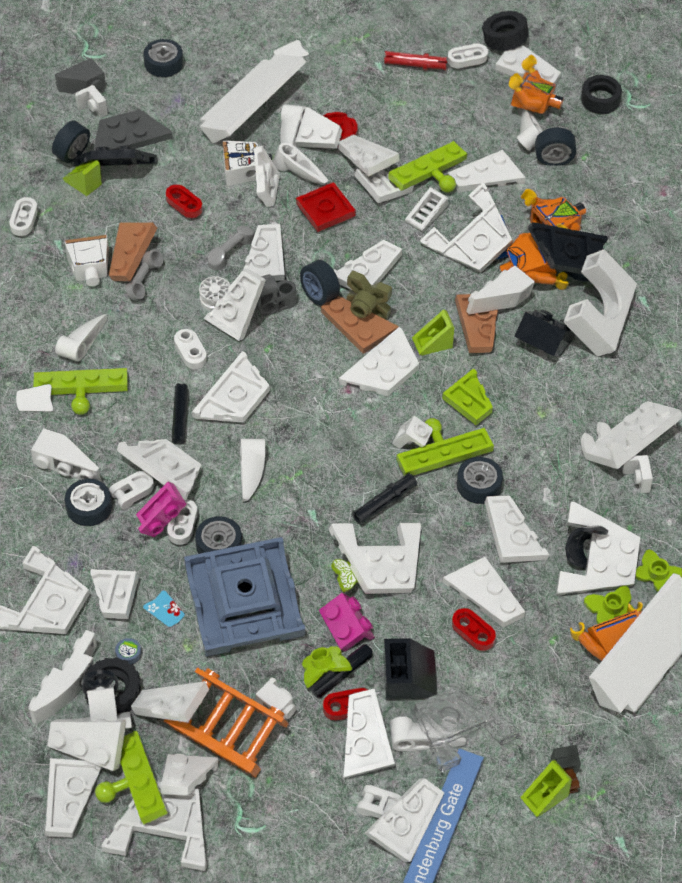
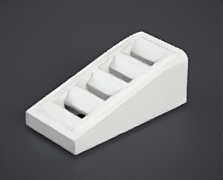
M430 187L406 217L405 222L424 232L449 205L448 197ZM433 201V202L436 203L437 205L434 206V205L431 204L430 202ZM425 207H429L430 209H432V211L430 212L429 210L425 209ZM420 212H423V213H425L426 215H428V217L426 218V217H424L423 215H421V214H419V213H420ZM417 217L424 222L421 224L414 220V218Z

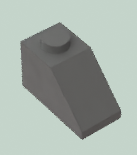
M92 58L55 74L56 86L59 92L75 94L92 85L98 91L106 88L104 72Z

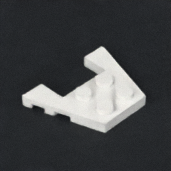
M484 182L468 195L483 212L453 240L449 242L435 227L420 240L423 246L480 273L513 243Z
M571 502L567 525L579 528L599 525L605 527L608 533L607 535L591 533L585 576L560 571L556 595L560 596L575 592L585 593L599 589H617L621 586L632 587L635 581L641 537L576 502Z
M353 523L331 524L329 532L339 542L338 548L341 553L346 554L351 563L350 568L365 594L411 593L415 586L421 531L420 523H400L398 525L397 531L401 546H358Z
M32 546L22 563L23 568L40 574L43 577L21 613L0 605V629L67 634L88 598L89 590L68 572H64L57 567L52 559L46 558L41 554L37 547Z
M157 781L159 790H160V792H161V783H162V782H158V781ZM194 789L188 796L161 794L168 814L144 825L140 820L134 800H132L127 812L121 820H118L109 838H106L102 843V852L126 856L133 831L186 840L181 867L205 871L206 861L199 789Z

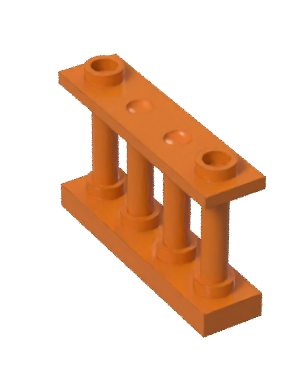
M197 667L195 673L203 679L202 682L205 681L209 689L213 685L223 691L222 697L203 726L200 725L199 729L190 725L191 719L189 722L164 719V722L174 730L256 778L261 768L255 763L257 761L255 757L276 723L287 728L289 723L283 718L285 714L274 706H271L270 709L264 707L218 680L220 676L214 671L207 668L204 672ZM235 698L244 703L245 707L226 738H222L219 742L212 738L214 734L212 731L231 700ZM256 710L268 718L247 752L244 751L241 755L234 751V743Z

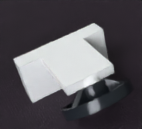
M96 670L85 675L81 685L82 691L88 696L90 717L79 719L84 721H95L97 719L116 721L118 719H126L125 728H131L130 712H116L114 693L119 686L117 676L107 670ZM95 676H108V677H109V678L106 679V680H104V679H97V680H95V681H90V680H89V679H91L92 677H95ZM115 681L114 687L108 688ZM85 684H86L88 687H90L92 690H87V689L85 688Z

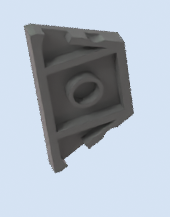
M138 109L99 120L93 151L96 150V147H109V150H118L119 146H131V149H137L173 139L172 131Z

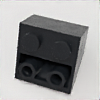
M534 309V311L525 312L514 337L555 357L562 355L576 334L564 323L563 319L560 321L553 319L552 313L543 309L540 311Z
M410 638L384 639L385 699L437 698L434 650Z

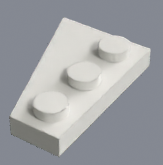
M356 135L345 138L338 143L339 150L368 176L389 168L392 164L399 161V153Z
M280 224L258 225L243 270L249 269L259 276L270 274L274 276L276 281L285 280Z
M382 240L364 251L361 257L354 261L349 260L346 262L345 266L338 271L334 269L339 284L352 290L347 285V277L352 270L363 274L371 285L380 282L402 256V249Z
M249 269L243 270L230 285L228 292L222 299L217 301L214 309L204 319L238 341L243 340L266 279Z
M486 557L443 577L445 585L448 587L452 586L459 591L461 597L465 600H471L480 607V611L502 627L525 616L524 609Z
M204 681L142 690L131 705V708L135 715L189 722L198 706L203 702L209 688Z
M375 689L349 695L344 779L395 766Z
M56 719L50 724L47 746L115 771L120 765L126 719H118L116 721H106V719H97L95 721Z
M50 758L45 836H73L102 769L101 766L84 760Z
M425 778L418 779L364 834L403 862H411L444 792Z

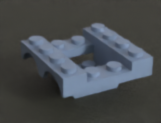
M283 537L184 557V565L206 657L231 652V648L277 638L283 641L305 636V625L300 617L295 585L286 561ZM242 582H247L252 586V589L247 593L239 591L238 585ZM272 608V612L225 621L227 617Z

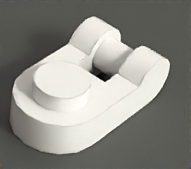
M145 471L136 472L113 484L109 488L110 494L113 498H117L120 508L126 510L134 502L153 491V477ZM130 489L129 493H124V491Z
M366 785L362 792L363 800L359 801L356 811L363 816L380 818L401 796L375 786ZM373 800H379V806L372 804Z

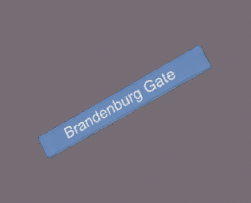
M459 748L442 788L444 792L442 799L419 843L403 883H434L484 757Z

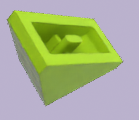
M98 160L79 165L62 179L85 196H88L102 185L100 164Z
M443 309L412 337L419 355L423 356L453 348L454 325L447 310Z
M552 760L520 798L536 817H540L568 797L572 779L555 760Z

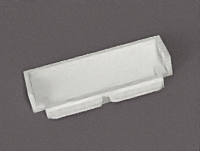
M276 54L270 60L263 59L199 119L202 123L199 127L212 143L230 136L306 63L303 57Z
M674 573L589 676L600 706L619 713L624 709L636 712L663 679L666 671L682 655V578L680 575Z

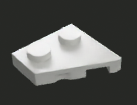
M306 108L295 143L298 147L337 149L342 129L326 117L310 108Z
M263 146L254 147L258 198L262 199L266 207L274 206L280 173Z
M360 168L356 169L355 177L377 203L412 193L414 188L413 185L401 191L388 179L389 172L384 170L371 176L365 174Z
M91 569V577L104 618L128 619L139 579L137 571Z
M168 754L161 783V794L188 796L195 789V786L206 780V773L208 771L218 769V758Z

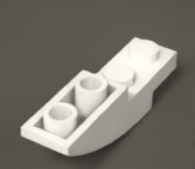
M85 630L82 638L76 640L73 654L70 659L67 658L64 661L62 670L53 667L49 676L46 675L43 678L37 697L34 696L29 704L32 722L37 724L49 718L67 705L81 691L82 679L85 673L88 672L89 667L94 665L93 657L91 656L97 647L95 633Z

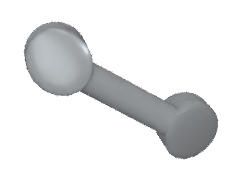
M238 226L237 233L221 247H216L209 252V268L212 270L223 269L226 265L225 254L238 243L245 245L252 243L254 230L247 226Z
M157 249L145 252L140 262L141 266L134 279L125 286L128 296L134 301L145 296V287L142 281L148 270L159 267L163 263V256Z

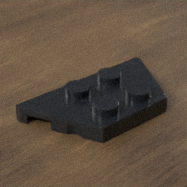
M119 146L118 150H109V147H96L95 151H89L75 157L74 167L94 160H98L100 166L157 164V155L131 149V146Z
M531 222L528 226L530 234L551 269L583 274L581 271L586 257L601 251L608 240V236Z

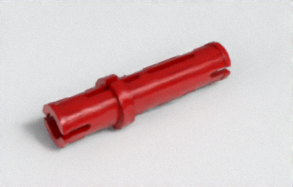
M385 51L384 64L423 67V70H428V68L446 70L447 57L429 56L428 53L418 55Z

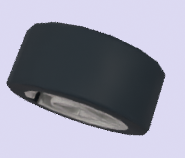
M82 479L73 483L66 491L64 498L68 517L74 523L80 526H94L105 521L110 515L112 508L109 488L103 482L96 479Z

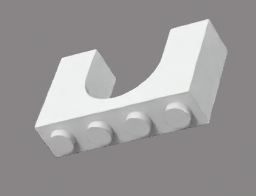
M604 249L588 255L581 271L601 294L604 303V316L586 299L570 305L564 323L597 357L616 350L637 283Z

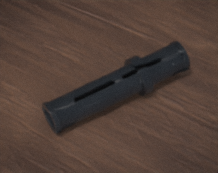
M407 473L397 482L388 484L383 492L352 512L354 520L362 525L389 504L402 499V495L417 486L415 477Z

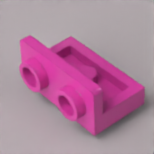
M167 482L136 514L142 524L138 528L140 533L156 537L187 505L174 483Z
M341 593L319 609V612L339 648L346 652L364 637L372 640L375 636L371 631L373 628L371 622L360 612L362 607L355 597H349Z

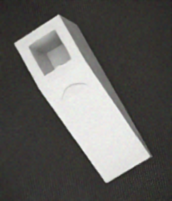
M513 266L508 271L504 270L497 279L488 281L483 289L479 292L474 291L470 295L466 312L474 314L516 307L530 296L535 281L516 266Z
M43 428L31 449L33 464L42 469L47 468L57 471L64 476H72L80 480L88 478L101 481L99 467L63 434Z

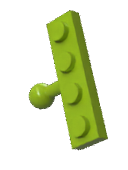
M453 141L390 171L388 179L403 191L433 176L439 181V187L443 192H452L456 187V180L450 175H444L442 171L465 161L468 153Z
M127 368L34 372L33 388L50 384L51 395L76 394V398L71 403V409L75 414L83 415L90 408V403L85 398V393L128 391Z
M429 418L424 423L432 427L433 430L430 437L433 438L435 443L399 453L396 456V460L404 476L407 473L414 476L492 452L494 445L485 427L444 440L440 433L442 430L440 421L436 418Z
M138 731L125 735L120 758L125 778L114 783L101 782L95 789V796L100 802L109 803L115 798L116 793L129 788L140 820L144 825L168 814Z

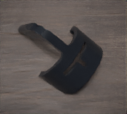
M595 525L577 528L572 531L565 547L566 557L569 562L575 566L586 568L587 558L584 553V542L591 539V533L607 535L608 530L605 527Z

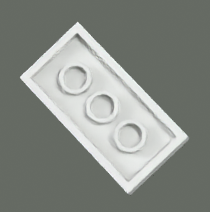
M647 401L612 429L606 423L598 422L596 430L598 439L596 442L589 434L584 433L582 435L581 447L586 460L618 469L681 420V410Z

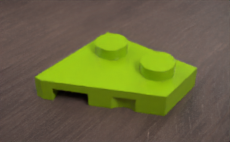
M473 368L443 392L442 399L473 424L478 425L492 413L493 406L485 395L486 391L483 384L481 385L477 378V371Z

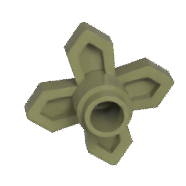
M352 270L347 277V285L352 290L346 299L351 302V312L359 318H365L374 313L387 320L391 315V307L386 302L392 296V287L382 282L371 285L363 274Z

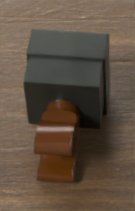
M577 745L553 749L550 757L551 761L555 760L572 779L569 794L578 792L580 784L575 772L579 771L581 762Z

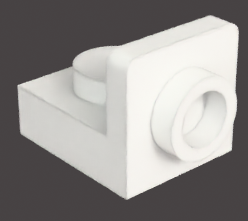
M94 85L75 93L76 105L79 110L89 106L90 110L96 112L100 118L108 115L106 100Z
M413 416L400 426L392 444L399 449L405 444H411L412 442L420 447H424L433 429L416 416Z
M635 455L623 464L622 473L634 474V482L639 484L640 493H649L653 478L648 455Z

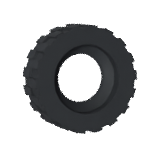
M517 11L495 13L488 17L482 26L486 46L492 50H513L516 47L522 46L527 41V38H529L527 19L522 13ZM505 29H513L508 32L499 33L500 31Z
M117 657L105 658L104 660L97 661L93 666L91 665L85 675L96 670H107L124 681L125 689L123 693L115 697L116 712H130L132 710L131 705L141 692L140 677L138 671L135 670V666L128 663L127 660H121ZM95 676L89 680L105 679L108 676ZM85 684V688H86L87 690H92L90 687H88V686ZM85 695V699H86L87 704H88V706H89L88 696Z

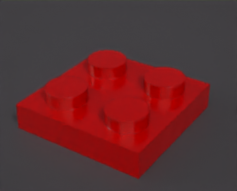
M334 182L296 197L297 206L317 232L356 216V210Z

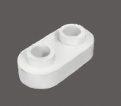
M482 44L453 48L448 52L447 61L454 68L482 64L488 58V49Z
M25 197L15 203L9 221L10 230L14 235L24 236L31 232L38 213L37 203L34 199Z
M190 329L178 331L174 336V342L184 364L191 369L203 367L207 362L206 351L196 333Z
M189 499L185 500L187 505L180 511L179 515L168 524V538L177 545L186 544L193 535L197 519V506Z

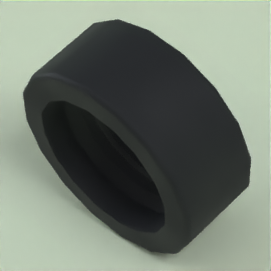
M594 75L589 77L582 87L581 102L587 110L593 113L608 114L613 112L620 104L621 85L611 76ZM603 90L612 94V97L607 99L596 98L590 92Z

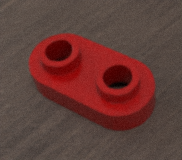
M174 184L166 189L167 203L188 218H195L201 215L203 211L201 199L187 188Z
M461 608L454 612L452 628L470 645L480 651L489 650L494 646L495 630L480 616L468 608ZM465 622V623H467L468 625H467V626H463V625H461L460 623ZM484 638L486 641H480L479 639Z
M356 688L328 694L323 700L324 715L328 719L335 721L348 719L349 695L367 691L368 689ZM336 706L339 707L340 710L333 711L331 708Z

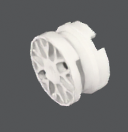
M217 276L203 280L199 286L201 306L211 312L217 301L222 299L228 292L229 282Z

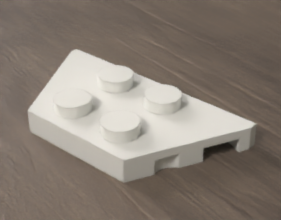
M398 327L339 377V383L344 386L347 383L358 385L360 390L374 391L377 394L389 396L419 370V362L403 330Z
M242 351L192 411V416L195 419L244 423L270 391L269 384L259 375L258 369L255 365H251L247 359V354Z
M167 439L139 441L138 446H127L126 442L118 444L117 451L158 480L162 485H165L167 482L174 483L183 499L186 500L201 468V464Z

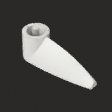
M283 105L281 111V143L288 142L297 148L295 140L305 109L307 108L306 106Z
M523 109L520 134L517 138L530 151L535 147L536 137L543 130L533 113Z
M283 142L279 145L273 159V163L278 170H290L312 183L327 184L329 180L299 149L288 142Z
M107 314L84 323L68 337L61 336L56 344V355L77 362L81 361L107 320Z
M240 439L242 502L250 499L261 480L265 462V439Z
M397 717L389 723L392 748L396 751L433 750L465 746L466 739L457 733L434 725L414 723L408 717Z

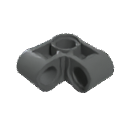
M270 274L261 276L266 281L256 306L262 316H269L296 305L297 292L295 283L287 280L276 283L274 276Z

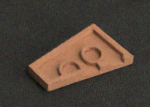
M119 223L109 276L113 281H131L157 230L154 223Z
M457 294L455 303L469 353L491 352L498 310L468 314L466 310L471 294Z
M340 296L321 306V313L363 354L376 347L399 327L374 313L365 318L355 316L350 310L351 302Z

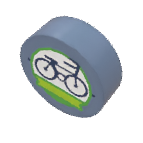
M131 638L119 641L115 648L116 657L121 660L125 659L130 664L136 663L141 657L140 644Z

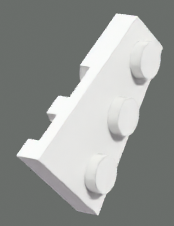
M524 45L505 51L496 63L495 70L510 76L518 73L523 77L529 71L522 68V61L529 55H533L537 59V64L533 68L538 70L542 79L556 85L561 76L560 71Z
M503 150L448 172V175L456 180L455 189L458 192L473 191L482 182L486 186L497 184L498 187L506 186V183L510 182L524 184L526 178Z
M511 496L486 497L485 506L500 563L547 560L549 553L545 548L542 549L537 541V535L534 531H530L524 522L525 517Z

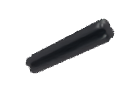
M185 383L175 385L172 442L174 444H183L185 442L188 386Z
M367 644L361 645L346 657L352 670L328 671L310 686L312 694L316 698L323 696L373 655L372 649Z

